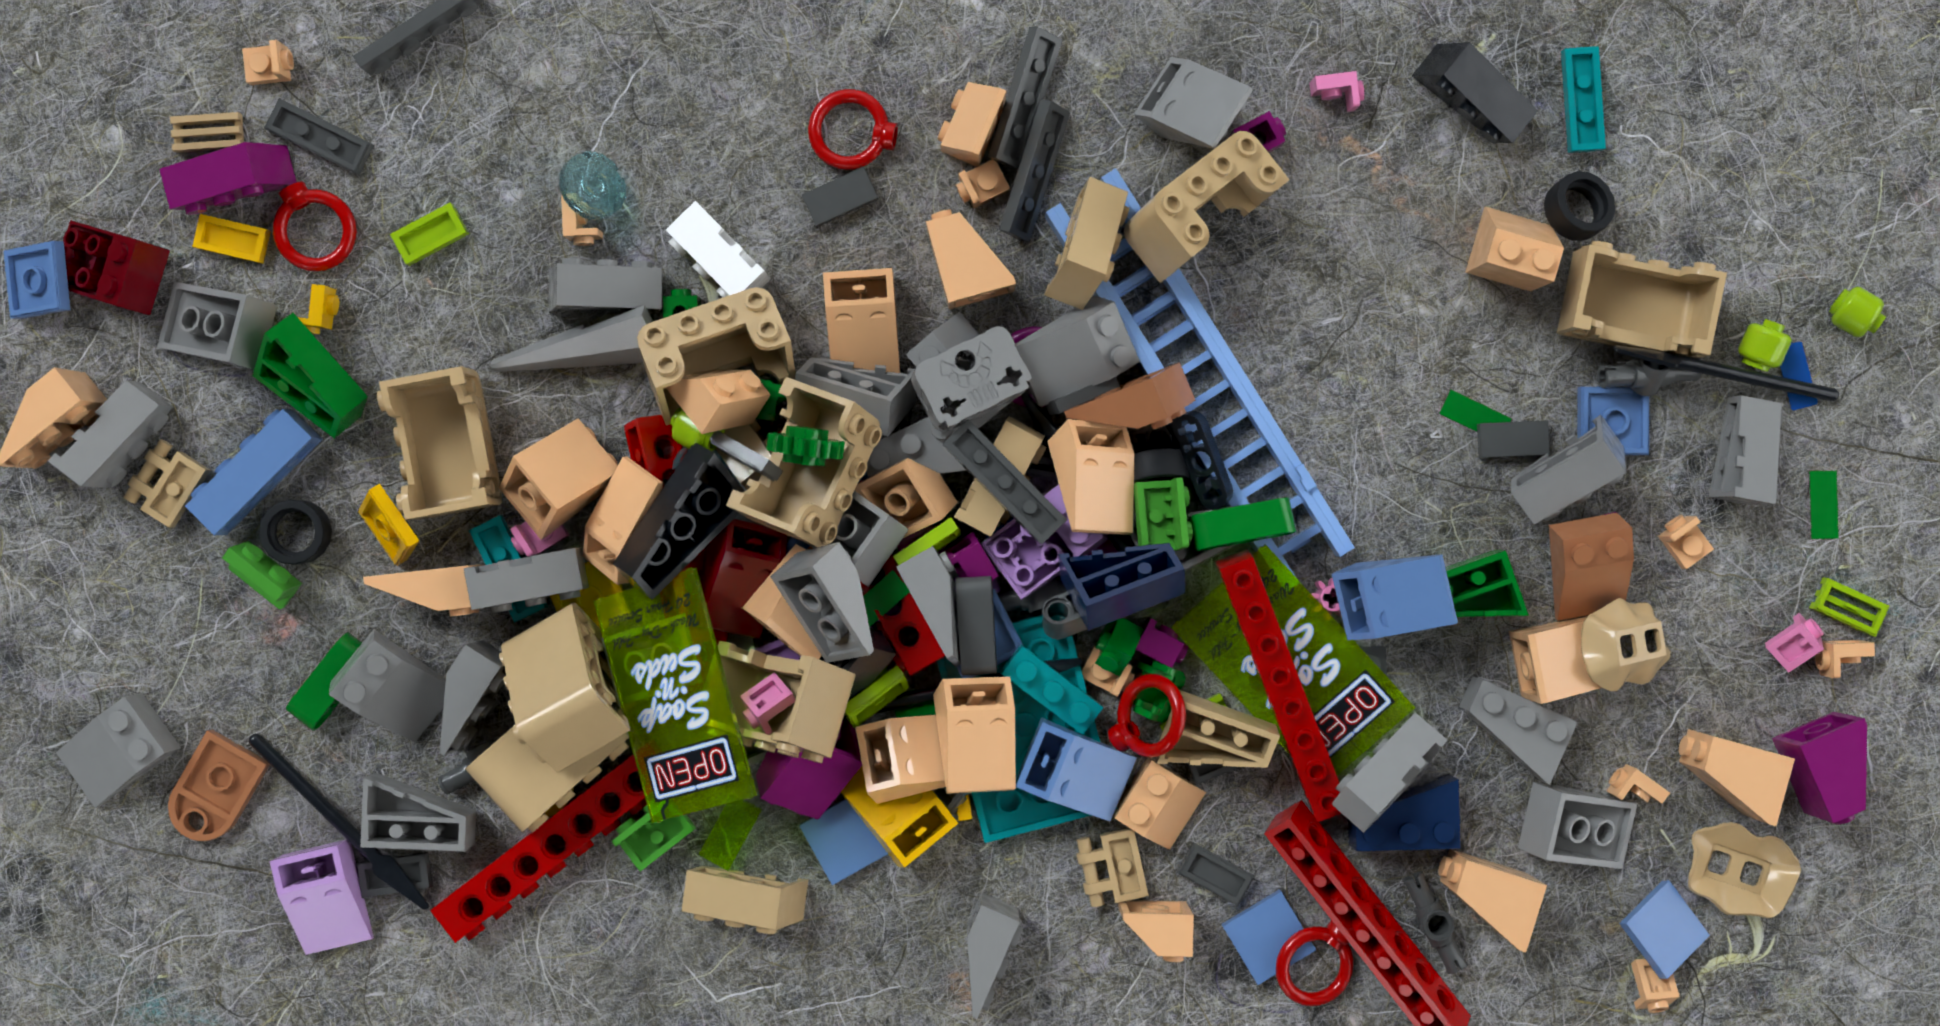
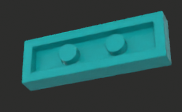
M1599 46L1565 48L1561 51L1568 153L1603 151L1606 149Z
M499 515L469 530L485 565L524 558L511 541L513 535L503 515ZM525 600L513 602V610L508 611L515 623L548 606L544 603L526 607Z
M1020 644L1000 670L1003 676L1010 677L1011 682L1082 735L1103 709L1099 702L1022 644Z

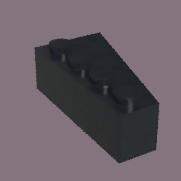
M695 443L690 447L613 565L634 588L653 600L739 514L727 507L726 504L733 489L739 492H744L745 490L714 452Z

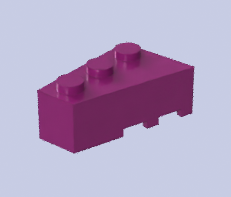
M243 142L159 169L170 210H185L186 215L203 213L208 211V206L230 205L238 199L259 196L296 183L287 145Z

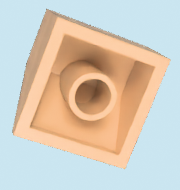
M972 82L967 83L964 91L958 89L951 108L956 111L951 122L944 121L937 140L942 141L941 152L978 167L1002 114L1007 91L1002 88Z
M716 369L684 375L680 382L666 388L701 434L753 424L771 395L751 370Z
M909 458L859 482L855 488L858 494L909 529L903 538L942 520L958 503L940 473Z
M1147 757L1117 804L1118 809H1115L1113 816L1116 820L1141 836L1170 850L1206 792L1163 764H1157L1155 759Z
M1128 900L1118 903L1123 921L1157 956H1163V960L1168 962H1182L1184 957H1193L1194 914L1186 901Z

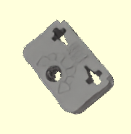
M1000 326L993 327L983 334L953 346L933 358L922 361L917 365L911 376L912 385L935 429L942 432L954 429L964 424L968 419L972 420L1021 396L1029 388L1028 383L1032 379L1007 329ZM959 357L963 360L968 359L970 362L967 371L963 367L958 368L956 365ZM1006 375L1008 377L1015 376L1017 379L1014 384L1009 382L998 385ZM944 403L947 407L959 405L953 412L952 417L949 413L942 414L941 409Z

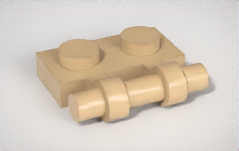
M160 439L154 449L148 450L144 457L146 462L138 475H133L129 480L128 485L130 487L125 493L124 498L136 504L141 495H144L147 499L140 510L165 526L174 528L187 509L185 505L192 499L191 493L204 482L211 470L183 452L177 451L170 461L166 456L171 450L172 445ZM157 470L164 471L156 485L152 486L150 481Z
M1125 828L1100 834L1103 848L1092 849L1090 837L1077 839L1079 852L1076 853L1078 864L1083 867L1086 880L1083 883L1085 894L1089 895L1091 907L1104 905L1102 892L1110 890L1113 892L1115 903L1149 896L1135 831ZM1105 860L1109 878L1099 879L1095 862Z

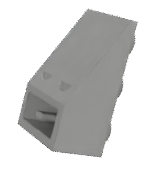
M1170 57L1134 115L1161 138L1215 149L1217 144L1221 143L1226 137L1228 128L1236 115L1245 108L1247 99L1253 89L1246 84L1189 59Z
M484 640L465 644L446 673L440 754L443 756L454 751L459 752L464 746L468 748L473 743L479 733L476 726L482 717L487 719L495 709L498 702L494 698L499 690L507 688L503 677L506 676L505 667L499 658L501 651Z
M983 892L980 893L967 922L972 1017L978 1018L981 1009L987 1011L995 994L993 982L996 977L999 979L1003 977L1009 962L1007 950L1010 945L1016 947L1023 931L1018 908Z

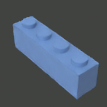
M278 409L272 412L263 422L265 427L257 435L252 434L248 436L239 446L241 451L233 459L228 458L215 469L216 475L208 483H202L191 493L192 499L185 507L214 536L228 535L323 440L294 410L282 409L280 411Z

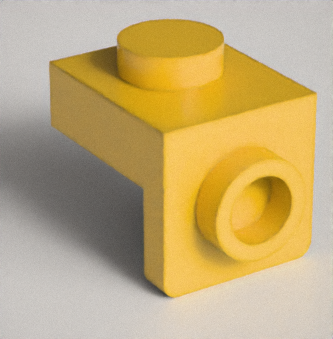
M312 284L308 318H299V320L313 335H320V329L332 330L334 315H337L339 311V297L336 295V289L326 285Z

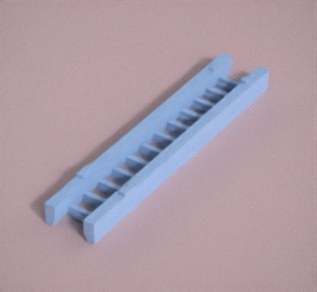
M1115 168L1102 176L1100 181L1128 191L1125 206L1129 207L1125 223H1127L1141 207ZM1061 203L1045 213V219L1064 247L1067 238L1065 232L1070 217ZM1126 238L1121 240L1116 253L1111 255L1110 261L1114 262L1133 250ZM1145 265L1113 286L1109 280L1108 282L1102 281L1093 295L1115 302L1140 360L1137 365L1144 376L1164 368L1155 354L1156 352L1193 330L1206 351L1182 366L1184 374L1211 358L1224 380L1196 397V401L1184 407L1186 412L1192 411L1229 387L1242 409L1210 428L1213 437L1248 416L1258 432L1260 438L1223 460L1233 488L1232 498L1225 505L1227 507L1250 504L1246 497L1284 474L1297 494L1290 498L1292 509L1302 503L1314 521L1313 525L1278 547L1272 538L1249 542L1267 572L1272 568L1274 569L1272 580L1277 575V580L1274 583L1279 591L1281 587L1285 590V583L1289 584V589L1299 583L1283 555L1289 551L1293 553L1311 542L1310 538L1321 532L1336 557H1341L1354 549V545L1316 487V483L1304 464L1299 460L1180 269H1177L1163 281L1168 292L1133 314L1129 313L1121 297L1154 277ZM1176 303L1185 316L1186 321L1151 343H1148L1138 326ZM1188 423L1185 425V430L1187 432H1194L1197 430L1195 424L1190 425ZM1200 440L1197 443L1193 442L1190 445L1192 448H1194L1197 445L1203 443V441ZM1266 445L1278 467L1243 489H1240L1228 468ZM1197 452L1196 459L1201 467L1209 469L1211 465L1210 457L1205 452ZM1213 472L1208 475V478L1212 479L1215 477V473ZM1217 489L1218 494L1222 495L1221 490Z

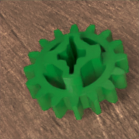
M787 425L786 433L768 432L766 449L772 452L783 453V462L809 466H825V459H843L845 442L828 439L829 430Z

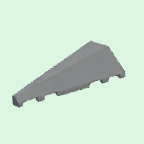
M643 305L589 327H586L585 324L493 359L490 367L495 372L643 363L637 336L640 329L646 324L653 322L646 306Z

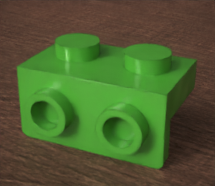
M1183 478L1134 483L1138 546L1170 543L1174 551L1189 548V542L1192 541L1193 530L1191 522L1187 521L1186 507L1189 505L1190 496L1188 487L1184 486Z
M250 541L229 547L222 557L223 560L230 564L228 568L231 572L278 609L285 608L302 585L285 568L277 564Z
M674 798L669 799V804L664 809L666 820H663L661 808L666 803V800L655 802L654 799L643 808L646 814L642 818L635 821L631 817L616 829L619 836L613 839L612 843L615 847L618 845L622 847L640 872L696 829Z

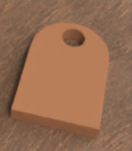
M207 730L170 794L168 812L172 824L182 835L196 841H209L226 834L237 823L270 764L265 759L215 730ZM192 812H198L203 816L204 825L200 830L192 828L189 823V816Z

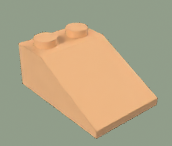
M485 564L363 577L364 584L433 610H449L450 617L479 613L480 611L479 609L471 610L464 568L483 566Z

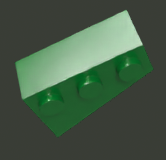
M293 312L264 333L252 375L254 378L334 439L362 416L368 396Z
M1492 550L1445 567L1457 617L1529 616L1506 550Z

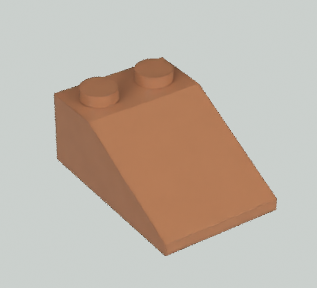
M1178 362L1119 385L1120 387L1103 393L1081 405L1074 406L1064 411L1066 418L1136 429L1151 424L1154 430L1173 422L1172 419L1186 414L1187 412L1184 407L1196 400L1182 366Z
M1618 513L1549 525L1554 609L1557 621L1588 616L1618 598L1626 601L1634 562L1632 527Z

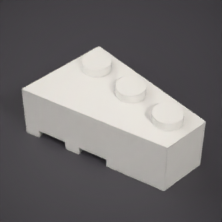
M696 201L666 229L672 236L668 242L682 257L688 252L697 261L692 267L706 281L712 277L720 285L716 291L722 298L750 288H762L771 280L768 274Z

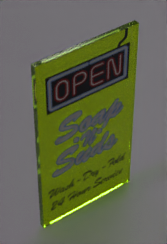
M1264 544L1252 556L1336 775H1338L1411 713L1415 706L1354 640H1347L1345 630L1271 549ZM1222 581L1179 621H1176L1172 629L1254 717L1276 724L1280 734L1278 743L1288 752Z
M687 568L686 571L680 572L653 600L636 588H631L604 598L600 597L593 601L622 712L628 719L630 727L628 734L651 822L660 823L662 820L743 799H752L754 796H757L697 568Z

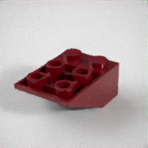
M70 220L68 229L63 237L69 291L117 307L151 315L170 250Z
M733 519L705 547L698 612L699 624L697 626L755 639L760 638L764 626L742 607L786 556V534L766 526Z

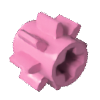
M1333 578L1329 579L1328 586H1325L1322 581H1316L1315 585L1318 590L1315 593L1307 594V597L1314 599L1315 606L1311 608V612L1324 611V620H1330L1332 612L1342 617ZM1331 592V596L1336 597V603L1329 605V602L1323 600V596Z

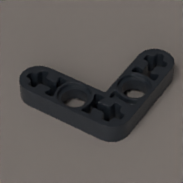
M1188 411L1186 414L1172 419L1173 422L1157 428L1163 430L1168 435L1167 446H1160L1155 442L1153 435L1156 429L1153 430L1151 424L1128 432L1131 444L1144 440L1145 446L1134 451V454L1152 449H1180L1197 496L1206 508L1212 510L1219 509L1231 500L1233 495L1231 481L1208 421L1200 412ZM1188 423L1190 425L1195 424L1197 430L1194 432H1187L1185 430V425H1187ZM1200 440L1203 441V443L1197 445L1194 448H1192L1190 445L1193 442L1197 443ZM1197 452H1205L1210 457L1211 465L1209 469L1198 466L1195 459ZM1213 472H1214L1215 475H1216V476L1213 477L1212 479H1211V478H1208L1207 480H1204V479H1203V477H1206V476L1210 475V474L1213 473ZM1212 488L1215 490L1220 489L1222 495L1219 497L1217 495L1211 496L1209 490Z

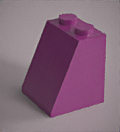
M1834 711L1772 738L1778 754L1795 759L1789 780L1805 814L1834 823L1835 825H1841L1854 820V814L1866 810L1867 722L1865 718Z
M848 720L842 721L832 757H824L822 763L801 758L802 752L799 753L798 758L778 753V749H775V753L767 751L756 774L760 799L765 800L769 804H777L793 810L799 815H806L818 820L862 766L855 728L852 727Z

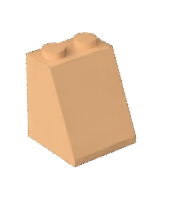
M1484 207L1465 273L1531 292L1555 282L1564 247L1550 225Z
M951 209L931 215L932 220L926 221L927 233L949 310L1015 291L1016 282L1014 276L960 212L952 214Z
M578 418L514 455L499 489L542 540L604 492L618 463L614 456L607 453L599 444L594 432L590 428L585 427Z
M795 544L742 608L799 656L805 655L820 659L821 654L770 577L797 552L806 550Z
M1588 616L1509 631L1521 697L1543 704L1602 688L1589 677L1582 657L1581 630L1584 620Z
M1688 729L1687 735L1683 736L1679 744V754L1681 755L1679 762L1741 814L1769 825L1777 826L1795 759Z
M1449 849L1448 856H1443L1439 865L1438 874L1441 876L1440 882L1501 937L1519 951L1526 953L1547 885L1526 872Z

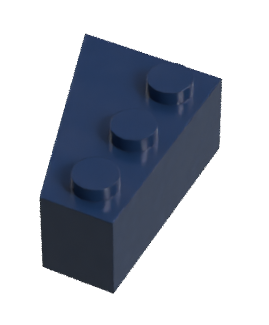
M1170 543L1125 547V552L1103 554V550H1093L1092 555L1070 557L1069 553L1058 554L1061 580L1088 631L1185 594V569Z
M1447 774L1435 781L1409 788L1364 833L1348 819L1349 845L1356 851L1461 849L1459 779Z

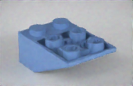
M1442 554L1354 563L1332 573L1347 640L1376 639L1458 623Z
M1041 717L1016 776V787L1045 800L1111 821L1137 757Z

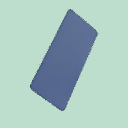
M1802 342L1791 343L1780 366L1782 376L1813 383ZM1787 392L1792 410L1809 407L1818 403L1817 398Z

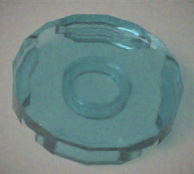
M593 151L582 152L565 162L559 177V187L563 199L574 212L583 218L591 220L607 219L622 207L626 198V184L624 178H620L617 172L619 168L605 155Z

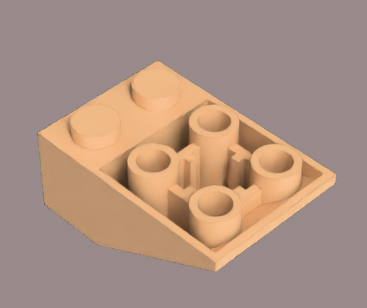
M893 269L823 272L830 359L854 362V368L875 370V365L886 366V372L900 373Z
M54 367L26 390L1 448L0 467L39 468L47 463L51 458L49 454L56 448L64 447L74 441L71 436L78 429L85 425H92L99 416L95 411L107 398L86 372Z
M1068 419L1047 442L1072 532L1131 535L1133 533L1135 454L1127 427Z
M627 456L622 457L585 525L583 557L617 585L629 582L613 563L663 489L662 481Z
M1010 677L942 679L933 694L946 793L1015 790V704Z
M936 715L889 718L856 727L866 791L877 804L946 787Z

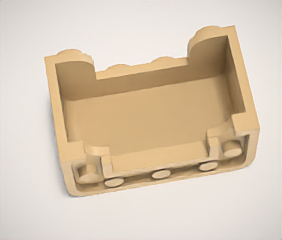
M1239 131L1161 189L1125 224L1124 236L1128 244L1159 283H1162L1208 244L1210 237L1209 229L1197 214V210L1211 200L1221 213L1227 209L1236 208L1241 210V215L1245 217L1290 179L1252 133Z
M1592 241L1591 245L1581 246L1580 249L1573 252L1557 328L1558 334L1611 346L1618 345L1664 351L1692 358L1711 355L1727 272L1715 270L1716 265L1705 262H1694L1693 267L1684 266L1681 270L1669 268V263L1662 260H1648V263L1635 261V255L1619 253L1613 250V244L1603 241Z
M750 288L653 321L643 326L637 336L647 377L666 425L671 424L674 412L680 408L666 388L680 382L684 375L716 369L733 370L753 363L758 377L765 375L764 373L772 374L778 379L780 385H782L785 377L795 380L796 373L791 339L773 297L763 288Z
M460 366L379 382L381 390L377 392L379 408L382 412L386 411L388 416L396 418L397 427L393 429L396 445L401 447L403 460L400 461V472L402 478L405 481L407 480L408 485L401 487V493L396 495V503L399 512L404 514L405 520H421L500 505L502 503V492L499 489V474L483 389L478 373L473 369Z
M785 377L778 392L787 398V410L782 408L779 415L787 420L781 433H786L787 425L829 430L828 439L845 442L843 459L829 458L825 459V466H809L783 462V453L772 452L769 460L783 470L779 479L772 481L761 475L759 482L749 478L746 485L750 488L744 492L733 489L726 506L754 522L815 547H821L832 543L836 538L838 525L844 512L852 503L853 492L859 479L864 476L867 470V462L874 447L881 440L882 430L878 419L856 402Z
M574 602L502 643V652L499 653V658L505 667L506 673L503 680L509 690L511 699L508 701V706L514 715L515 725L512 727L514 735L521 744L527 743L533 749L541 763L547 762L556 772L561 771L630 731L627 717L624 714L619 716L611 707L616 699L605 686L598 653L604 651L602 638H606L607 635Z
M719 641L704 691L709 692V698L707 701L701 700L699 707H705L709 711V718L704 726L708 727L706 733L717 737L730 734L733 735L731 741L733 743L752 748V744L755 742L754 747L773 753H775V749H778V753L798 758L799 753L802 752L801 758L822 763L824 757H832L856 675L815 657L801 655L800 660L767 655L753 649L746 651L736 647L735 644ZM775 672L793 693L795 702L767 721L773 732L765 734L759 726L753 729L744 718L742 712L746 708L740 696ZM697 713L695 719L699 718L702 714Z
M511 728L468 765L465 770L521 832L528 828L533 833L549 818L545 812L551 806L556 804L560 809L575 795L571 789L578 782L583 780L587 785L602 771L598 765L603 760L609 757L614 761L629 747L625 741L630 736L625 733L561 771L556 772L547 762L541 763L527 743L521 744Z

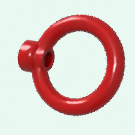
M843 89L830 93L816 105L810 116L808 136L812 149L823 162L838 169L853 170L873 162L883 149L894 151L898 136V123L888 121L884 108L870 94L856 89ZM843 103H856L865 107L875 121L872 143L866 150L853 156H842L834 153L827 147L822 137V123L825 116L831 109Z
M304 181L293 183L279 191L278 194L283 203L278 208L274 217L273 237L281 255L292 265L307 271H325L342 263L351 253L357 234L356 222L347 204L330 192L318 189L308 190ZM311 203H320L330 207L335 211L342 223L343 232L338 247L329 255L319 258L307 257L297 252L291 245L287 235L288 221L293 212L303 209Z
M1146 674L1137 677L1126 687L1118 705V723L1108 730V737L1112 745L1119 751L1125 752L1130 748L1136 754L1149 758L1162 756L1176 746L1184 731L1186 708L1181 692L1170 679L1159 674ZM1147 688H1157L1169 699L1172 709V721L1165 737L1156 743L1150 744L1139 739L1140 730L1131 721V710L1134 700L1140 692Z
M1331 920L1326 927H1307L1299 930L1287 939L1277 956L1276 978L1281 990L1290 1000L1304 1006L1324 1005L1336 999L1348 986L1353 974L1354 958L1349 942ZM1314 940L1326 941L1339 954L1340 968L1337 977L1327 988L1321 991L1305 992L1300 990L1292 982L1289 973L1290 962L1294 953L1307 942Z

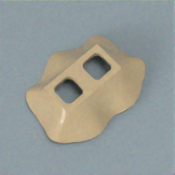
M1618 598L1603 608L1589 614L1584 620L1581 630L1582 657L1589 677L1593 682L1606 690L1618 691L1625 682L1646 684L1654 678L1657 671L1670 658V650L1664 641L1662 623L1655 617L1654 610L1649 603L1632 604ZM1651 629L1657 650L1654 652H1648L1645 640V632ZM1624 635H1630L1632 641L1633 655L1628 658L1623 657L1620 638Z
M1732 822L1698 829L1692 835L1694 854L1688 876V887L1693 893L1705 897L1726 915H1751L1773 918L1785 908L1795 889L1801 873V867L1797 857L1782 839L1775 836L1756 837L1742 825ZM1716 850L1727 853L1730 857L1726 871L1721 875L1708 870L1711 855ZM1748 861L1759 864L1762 867L1758 882L1754 886L1743 883L1740 880L1744 864Z

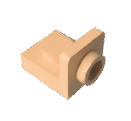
M270 40L269 46L242 48L246 83L249 85L291 81L290 70L294 69V59L287 46L278 40Z
M993 159L968 172L964 170L958 173L960 183L955 185L964 203L970 201L973 209L1010 191V187L997 161Z
M576 194L561 195L563 236L569 241H573L575 246L594 245V240L603 239V232L598 228H583V224L588 222L586 203H582V199Z
M1679 515L1665 524L1667 530L1658 536L1681 569H1688L1714 550L1697 525L1701 521L1697 516L1684 517Z
M1863 640L1822 641L1824 650L1815 655V664L1821 676L1840 678L1841 663H1861V657L1875 656V643Z
M1093 646L1081 670L1083 678L1118 697L1120 691L1124 692L1134 679L1135 674L1131 673L1133 666L1128 663L1120 676L1104 670L1095 664L1100 650Z
M1625 764L1623 768L1617 769L1612 774L1609 780L1610 786L1607 789L1609 794L1620 800H1623L1627 793L1631 791L1647 803L1650 799H1653L1663 804L1670 794L1665 788L1637 768Z
M1636 959L1631 963L1640 998L1634 1002L1635 1008H1648L1649 1013H1659L1668 1010L1669 1005L1680 997L1674 975L1672 974L1668 979H1660L1646 959Z

